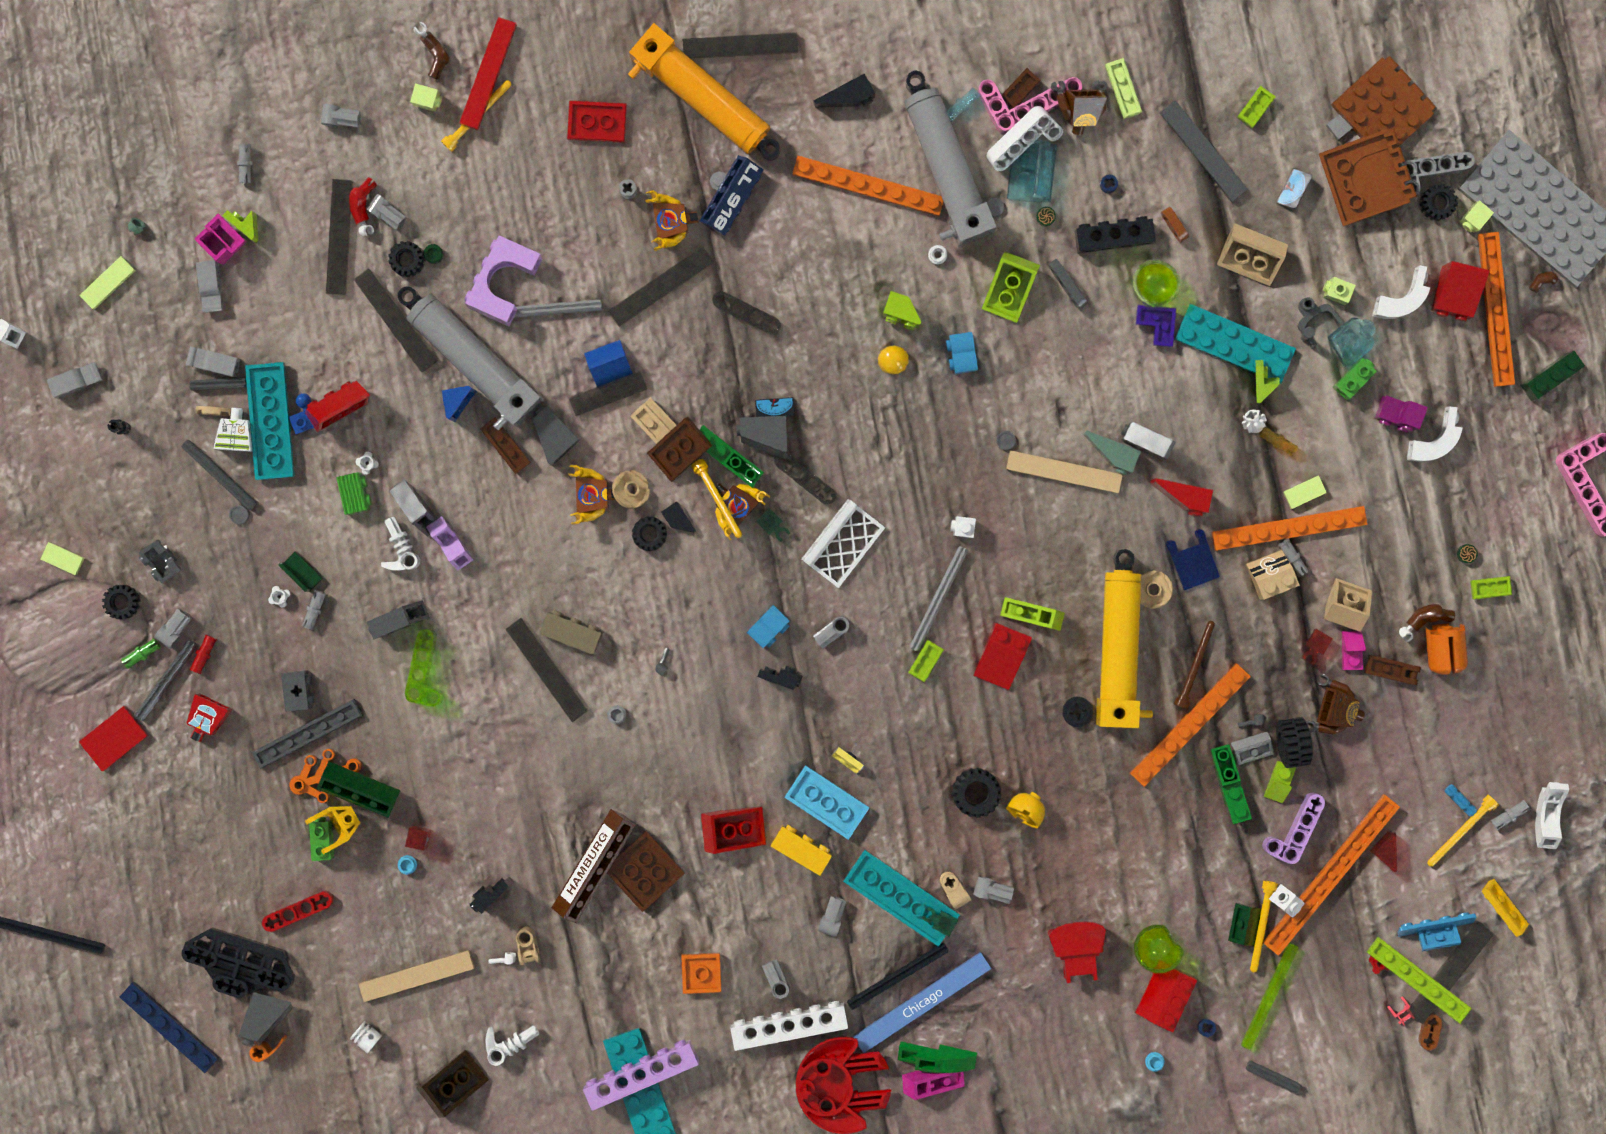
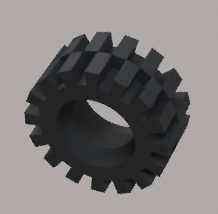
M1437 184L1423 193L1424 195L1420 199L1422 200L1420 206L1423 208L1421 209L1422 213H1426L1424 216L1431 217L1430 220L1436 219V221H1440L1455 212L1457 209L1455 207L1458 205V202H1456L1458 197L1454 195V189L1450 190V186L1445 187V184ZM1436 195L1444 197L1446 201L1445 207L1441 210L1434 208L1432 205V199Z
M400 241L399 244L396 243L395 247L390 249L391 253L388 254V262L392 270L397 274L410 277L411 275L415 276L417 272H421L420 269L424 267L423 262L425 258L423 251L416 244L410 241ZM404 252L413 254L414 261L409 266H403L400 263V256Z
M647 516L639 519L634 524L632 538L640 549L654 551L662 547L664 542H666V526L659 519ZM648 526L654 527L657 531V537L653 541H646L642 536L644 528Z
M115 585L107 589L108 592L104 593L105 599H102V602H104L102 607L106 609L105 613L109 614L111 618H131L133 614L137 613L136 610L140 608V605H138L141 602L138 599L139 594L128 585ZM118 595H124L128 599V605L123 610L115 606V598Z

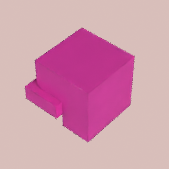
M219 213L204 226L205 229L195 238V241L215 261L222 265L247 242Z

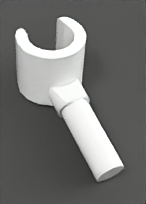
M505 952V958L489 959V964H512L516 960V953Z

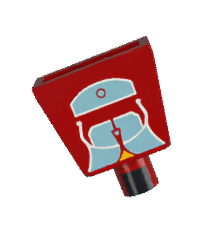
M201 693L195 694L187 719V725L195 728L190 738L201 742L205 733L215 735L231 713L232 708Z

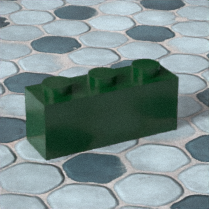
M1570 351L1520 386L1531 401L1537 400L1581 370L1585 365L1575 351Z

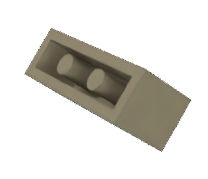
M553 610L552 613L547 612L539 634L592 655L595 654L603 634L599 631V627L589 624L588 627L581 624V620L571 617L570 620L563 617V613Z

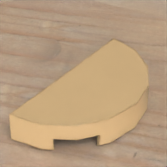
M196 406V414L231 417V409Z

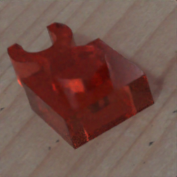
M1314 629L1306 643V646L1310 649L1302 654L1301 659L1305 660L1308 655H1311L1312 661L1310 664L1314 665L1318 659L1317 654L1324 655L1333 638L1318 629Z

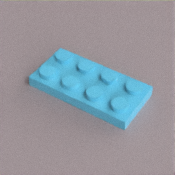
M807 765L804 766L784 797L848 840L870 808Z

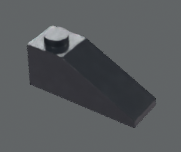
M864 73L813 100L815 108L866 106L873 102L875 92Z

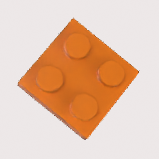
M720 953L681 955L683 994L722 991Z

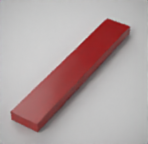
M498 17L461 116L460 125L479 130L516 30V22Z

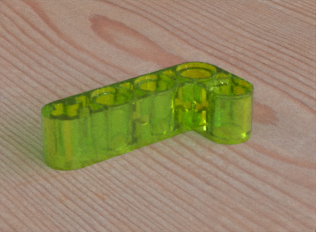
M423 629L417 634L405 689V698L409 702L430 707L441 704L444 697L439 689L427 687L437 640L436 632L432 629ZM428 632V636L431 637V640L426 641V639L423 638V635L427 634ZM425 642H426V646H430V647H429V648H427V647H422V648H421L420 645H425ZM425 651L427 653L425 661L419 659V652ZM418 669L423 672L421 680H417L414 676L415 671ZM413 688L419 691L417 699L411 697L410 692ZM432 692L438 696L436 703L431 702L429 699V695Z

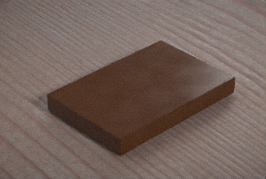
M687 416L647 454L667 478L673 482L713 445Z

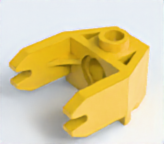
M351 806L329 807L305 820L308 825L321 817H329L340 836L335 843L322 849V854L349 841L360 825V821Z

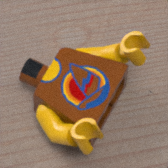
M655 191L646 192V194H650L652 199L645 200L646 203L655 202L653 203L657 238L652 240L651 243L656 242L658 247H655L654 251L676 246L689 233L687 224L699 223L697 211L686 213L685 205L681 204L680 200L669 195L658 194Z
M570 465L569 467L575 468V473H568V475L576 477L577 512L569 515L576 517V522L571 524L576 525L581 522L594 521L609 508V500H615L612 489H608V481H605L604 476L595 470Z

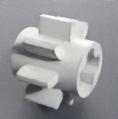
M1250 410L1243 415L1244 421L1242 425L1244 429H1248L1249 433H1259L1266 427L1264 423L1267 421L1265 414H1261L1260 410Z

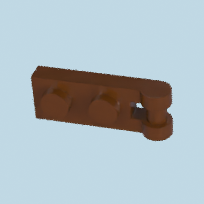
M1368 655L1364 673L1417 686L1418 672L1420 673L1421 667ZM1406 670H1410L1409 678L1405 677Z

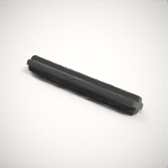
M186 440L181 447L248 510H252L257 503L190 440Z
M187 641L136 711L134 716L138 720H145L198 647L194 641Z

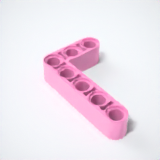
M1072 77L1064 81L1066 87L1063 93L1069 90V84H1075L1078 90L1082 89V82L1078 78ZM983 80L978 88V95L995 128L1001 134H1006L1021 120L1017 116L1018 111H1024L1027 114L1034 108L1035 102H1041L1047 112L1059 107L1058 101H1054L1051 98V94L1057 92H1053L1051 88L1011 110L1008 109L996 84L992 80ZM984 86H989L992 89V92L990 94H985L982 91V88ZM998 103L1001 109L994 111L991 108V104ZM1007 120L1010 126L1003 128L1000 125V121Z
M1606 433L1593 435L1559 454L1556 458V465L1593 531L1600 537H1606V533L1602 530L1603 524L1606 523V505L1582 464L1606 451ZM1599 437H1601L1604 441V445L1602 447L1598 445ZM1582 447L1587 449L1585 457L1581 454ZM1566 456H1568L1571 460L1569 466L1565 465L1564 458ZM1575 473H1578L1580 476L1578 483L1573 478ZM1585 489L1589 492L1588 499H1585L1583 497V492ZM1595 506L1599 509L1597 516L1592 512Z

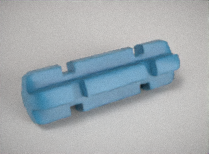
M1448 785L1444 790L1445 793L1468 816H1473L1477 812L1476 807L1470 804L1471 802L1461 792L1457 791L1458 789L1454 785Z

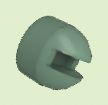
M131 218L128 224L129 232H134V235L141 234L145 227L144 222L137 218Z

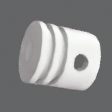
M364 1021L351 1036L350 1040L353 1039L354 1043H358L357 1046L368 1053L382 1035L373 1027L370 1028L369 1024L366 1025V1021Z

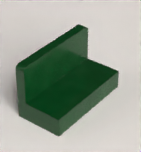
M296 551L285 562L278 564L304 592H310L323 579Z
M1235 903L1228 941L1244 946H1254L1262 908Z

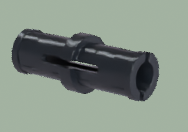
M120 419L109 421L111 425H107L111 432H117L118 435L128 434L129 431L127 430H131L130 424Z

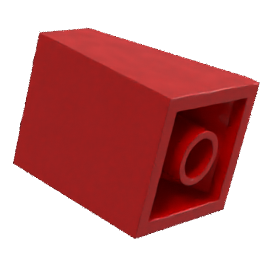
M1454 261L1443 265L1431 311L1437 312L1436 315L1448 317V315L1455 316V320L1463 322L1474 318L1490 270Z

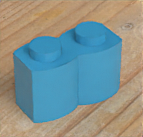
M972 332L949 335V340H946L947 352L951 351L952 359H949L950 371L954 370V375L978 371Z
M773 605L748 630L747 634L762 648L765 646L769 648L776 641L774 637L779 632L783 634L790 627L787 624L790 620Z

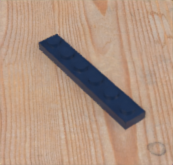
M132 982L120 995V998L204 1073L219 1059L214 1052L135 982Z

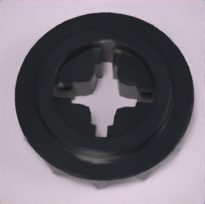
M1073 697L1064 704L1062 715L1069 725L1083 727L1091 721L1093 707L1087 699ZM1076 704L1079 709L1086 710L1080 713L1079 720L1075 714H1070V712L1075 710Z

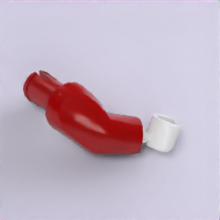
M369 177L359 187H354L349 195L350 211L356 225H361L359 234L362 236H367L366 229L368 234L374 233V228L371 225H366L369 217L365 206L367 195L377 187L375 181L370 184L373 179Z

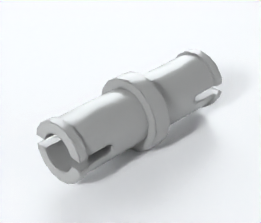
M238 144L239 161H237V166H239V183L249 184L251 183V166H253V162H251V144Z
M1289 538L1285 539L1283 543L1280 542L1278 544L1298 577L1309 572L1300 558L1301 554L1296 552Z
M314 590L310 605H307L306 608L308 611L302 624L303 627L314 630L318 614L322 612L321 606L326 593Z
M1522 800V802L1512 808L1505 809L1504 813L1490 821L1498 831L1510 822H1516L1518 817L1531 809Z

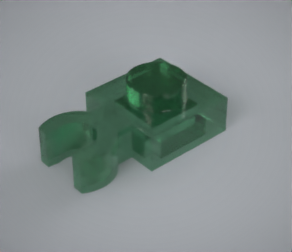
M770 508L756 521L769 535L774 531L777 540L780 542L783 541L779 536L781 531H785L788 535L790 534L787 528L779 526L783 521Z
M928 906L927 910L932 912V916L926 917L923 915L922 919L926 922L933 921L932 928L950 937L958 919L942 910L938 915L932 907Z

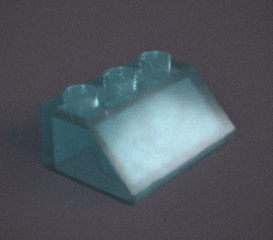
M1036 140L1010 165L1007 199L1035 203L1051 202L1057 151L1056 144L1044 140Z

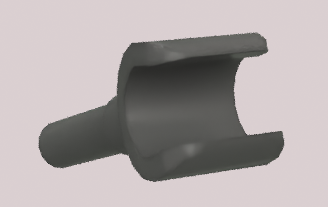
M665 648L663 656L655 668L656 672L661 676L668 669L664 665L670 651L668 648Z
M1254 714V720L1240 722L1238 726L1240 728L1249 725H1263L1265 716L1263 714Z

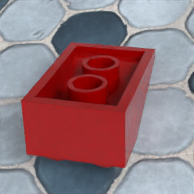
M1158 478L1150 481L1151 485L1180 508L1189 511L1188 515L1199 517L1209 513L1213 490Z
M994 623L973 676L1009 690L1032 637Z
M762 807L720 810L701 814L705 852L717 854L766 845Z

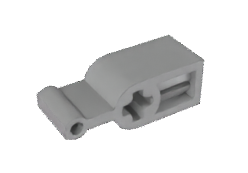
M215 260L196 262L203 313L223 311L219 263Z
M190 346L186 365L237 378L241 359Z
M93 362L81 368L72 369L49 378L47 383L53 398L60 399L103 379L96 362Z

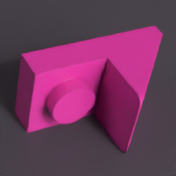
M1342 631V670H1363V651H1366L1362 631Z

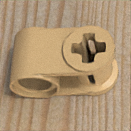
M947 871L941 874L940 884L955 910L971 901L967 891L954 873ZM949 877L950 879H952L951 885L946 883V878Z
M529 926L522 927L516 936L520 965L533 961L539 963L540 953L535 932ZM521 933H528L530 940H523Z

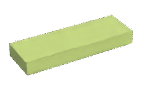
M1124 58L1105 64L1123 119L1141 114L1142 110Z
M120 256L79 296L95 310L136 270L124 257Z

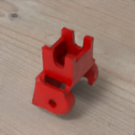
M1087 921L1073 922L1048 930L1055 957H1060L1063 962L1064 978L1067 983H1071L1070 976L1091 974L1093 980H1098L1095 956H1099L1100 953L1104 952L1106 929L1103 925Z

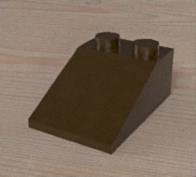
M464 1050L424 1080L416 1089L439 1118H444L489 1079L468 1051Z

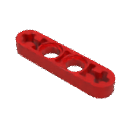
M322 891L275 911L263 918L262 927L268 932H273L327 909L333 904V895L329 891ZM321 895L329 898L326 902L327 905L320 903L317 905L319 909H316L315 902L322 899ZM304 902L311 904L312 909L309 913H305L302 910ZM286 910L293 911V920L285 919L284 912ZM280 916L281 921L275 923L274 928L272 925H267L269 918L274 920Z

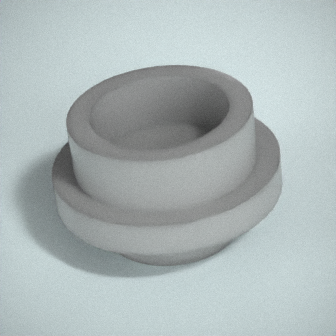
M715 172L711 176L710 184L714 190H718L726 174L724 172Z
M614 705L608 710L607 718L613 724H621L626 719V711L622 706Z

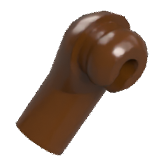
M1551 271L1540 273L1536 276L1529 289L1537 293L1543 284H1556L1558 277L1556 273Z

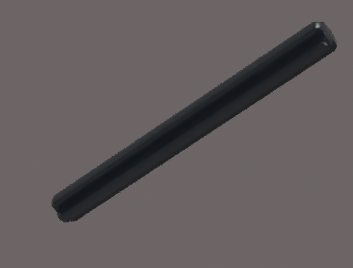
M0 917L1 929L97 954H102L105 949L104 943Z
M941 943L939 947L936 946L847 1001L848 1006L851 1010H854L948 953V948L944 943Z

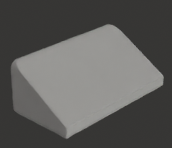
M1267 732L1231 743L1237 765L1274 754L1272 740Z

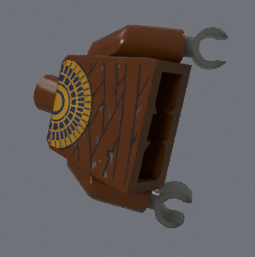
M1094 81L1092 83L1093 89L1066 90L1065 93H1063L1066 87L1065 82H1058L1059 89L1056 82L1051 83V90L1058 93L1056 97L1063 118L1073 126L1072 133L1075 135H1083L1085 126H1095L1107 109L1106 93L1103 92L1107 88L1105 81Z
M1325 674L1320 675L1326 679V683L1322 684L1317 681V684L1322 687L1328 685L1330 688L1326 687L1317 719V722L1320 724H1315L1312 720L1306 721L1307 723L1314 724L1313 729H1309L1310 732L1318 730L1319 733L1335 735L1345 731L1347 727H1353L1356 720L1362 721L1365 712L1359 709L1360 701L1355 699V694L1350 687L1334 679L1332 681L1329 680V677Z

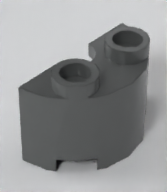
M156 540L139 552L140 561L145 566L149 565L152 568L151 575L157 582L164 583L181 571V567L175 562L177 559L167 546L163 547L160 540Z

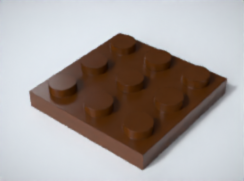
M646 830L614 860L607 874L643 912L679 880L685 872Z

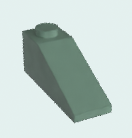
M1088 430L1085 431L1084 436L1112 467L1117 468V473L1123 475L1133 473L1141 451Z

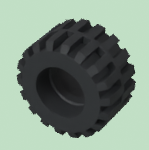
M1299 717L1279 720L1276 727V739L1283 765L1286 768L1310 765L1313 758V747L1310 730L1305 719Z
M971 768L963 771L960 776H957L952 786L954 803L962 813L969 817L981 818V816H988L999 805L1001 787L997 779L987 770ZM976 781L982 782L988 789L987 798L979 804L969 802L965 796L967 786Z

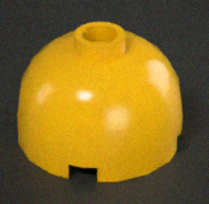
M1033 792L1015 795L1006 807L1009 814L1014 818L1018 816L1024 820L1023 824L1037 829L1045 817V807L1040 801L1041 797Z

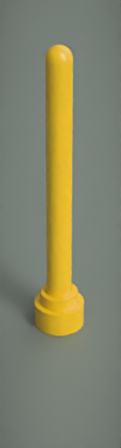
M506 80L491 95L486 111L511 87V81ZM461 126L453 135L445 136L441 142L452 152L457 147L458 140L470 128Z
M704 459L695 461L691 468L695 474L702 477L734 536L740 538L742 532L710 478L706 461Z
M1487 794L1483 798L1482 806L1427 861L1428 866L1433 867L1487 811H1494L1499 804Z
M1263 880L1262 884L1263 893L1265 894L1250 971L1253 973L1257 972L1271 904L1269 898L1278 888V883Z

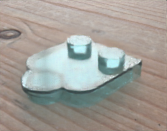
M1351 318L1327 337L1343 367L1349 368L1372 349L1374 345L1372 336L1376 328L1371 320Z

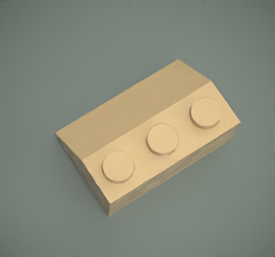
M1235 223L1227 237L1217 265L1270 286L1286 257L1288 244Z

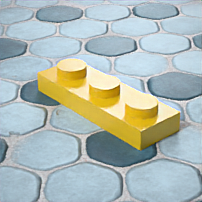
M1496 880L1488 881L1481 892L1516 937L1522 935L1529 925Z

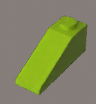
M1005 597L1000 616L1061 631L1065 612Z

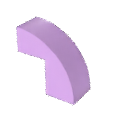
M442 516L426 527L431 537L441 546L448 561L457 571L473 561L460 538Z

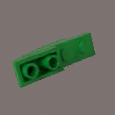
M703 425L700 431L713 445L706 452L749 486L753 487L764 472Z
M1230 745L1211 749L1217 779L1232 824L1252 820Z
M902 1041L899 1045L898 1060L915 1064V1070L957 1073L975 1069L977 1052L941 1044L939 1049Z

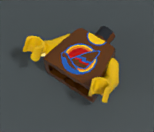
M721 483L716 486L738 526L759 503L766 505L763 502L765 496L770 498L769 494L760 491L754 486L739 484L737 486L733 485L729 490ZM717 506L715 514L718 524L726 537L732 540L730 534L733 532Z

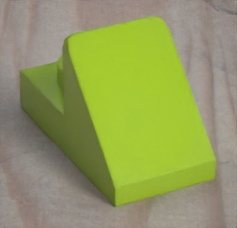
M227 210L222 215L248 238L257 243L259 240L257 215L254 211H251L245 219L236 211L231 213Z
M1255 360L1257 403H1261L1278 387L1280 379L1278 377L1268 378V367L1264 366L1263 360Z
M1277 761L1264 797L1283 803L1292 789L1290 784L1296 767L1286 768L1282 762Z

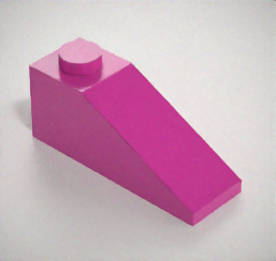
M914 1071L902 1075L903 1093L914 1100L965 1086L964 1072L932 1073Z

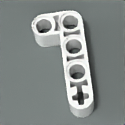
M1036 106L989 149L986 155L987 159L995 170L1003 171L1042 134L1048 140L1056 141L1062 136L1063 129L1043 107Z

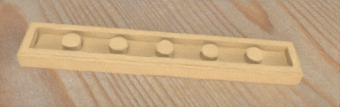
M1011 450L1006 470L1119 493L1123 474Z
M466 950L359 983V988L363 1001L366 1002L466 972L475 967L470 950Z

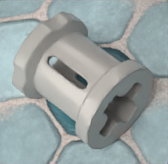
M623 180L620 183V193L625 199H633L637 195L638 190L632 180ZM625 186H627V187H630V186H631L632 192H631V193H630L629 191L626 192L625 189H624V187H625Z

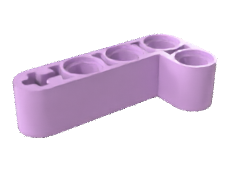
M1316 793L1307 794L1285 841L1283 842L1275 837H1267L1262 844L1264 851L1289 864L1297 863L1324 808V798ZM1316 799V801H1318V804L1315 805L1311 803V800ZM1307 808L1313 810L1314 813L1307 811ZM1305 815L1310 816L1308 824H1303L1302 818ZM1297 832H1301L1302 839L1295 842L1294 835ZM1275 841L1277 847L1274 851H1270L1268 846L1271 842ZM1292 849L1294 856L1291 859H1287L1286 853Z

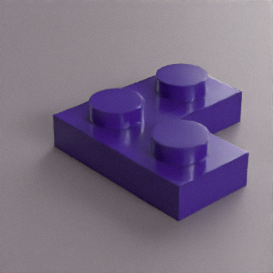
M1137 305L1135 325L1154 326L1153 346L1173 347L1176 308Z

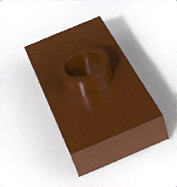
M1026 68L1001 96L1009 106L1015 108L1041 80Z

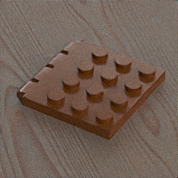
M1389 56L1386 59L1382 57L1339 96L1331 106L1346 120L1360 138L1385 129L1387 133L1395 130L1399 144L1392 146L1395 149L1434 114L1432 110L1436 106L1428 97L1424 100L1420 99L1424 95L1423 91L1415 83L1408 86L1412 79L1402 68L1396 72L1395 69L1399 65Z
M1385 129L1319 153L1343 227L1411 203V198L1417 197L1413 183L1406 186L1404 184L1411 180L1407 165L1398 166V164L1405 162L1401 147L1392 148V146L1399 144L1395 130L1387 133Z

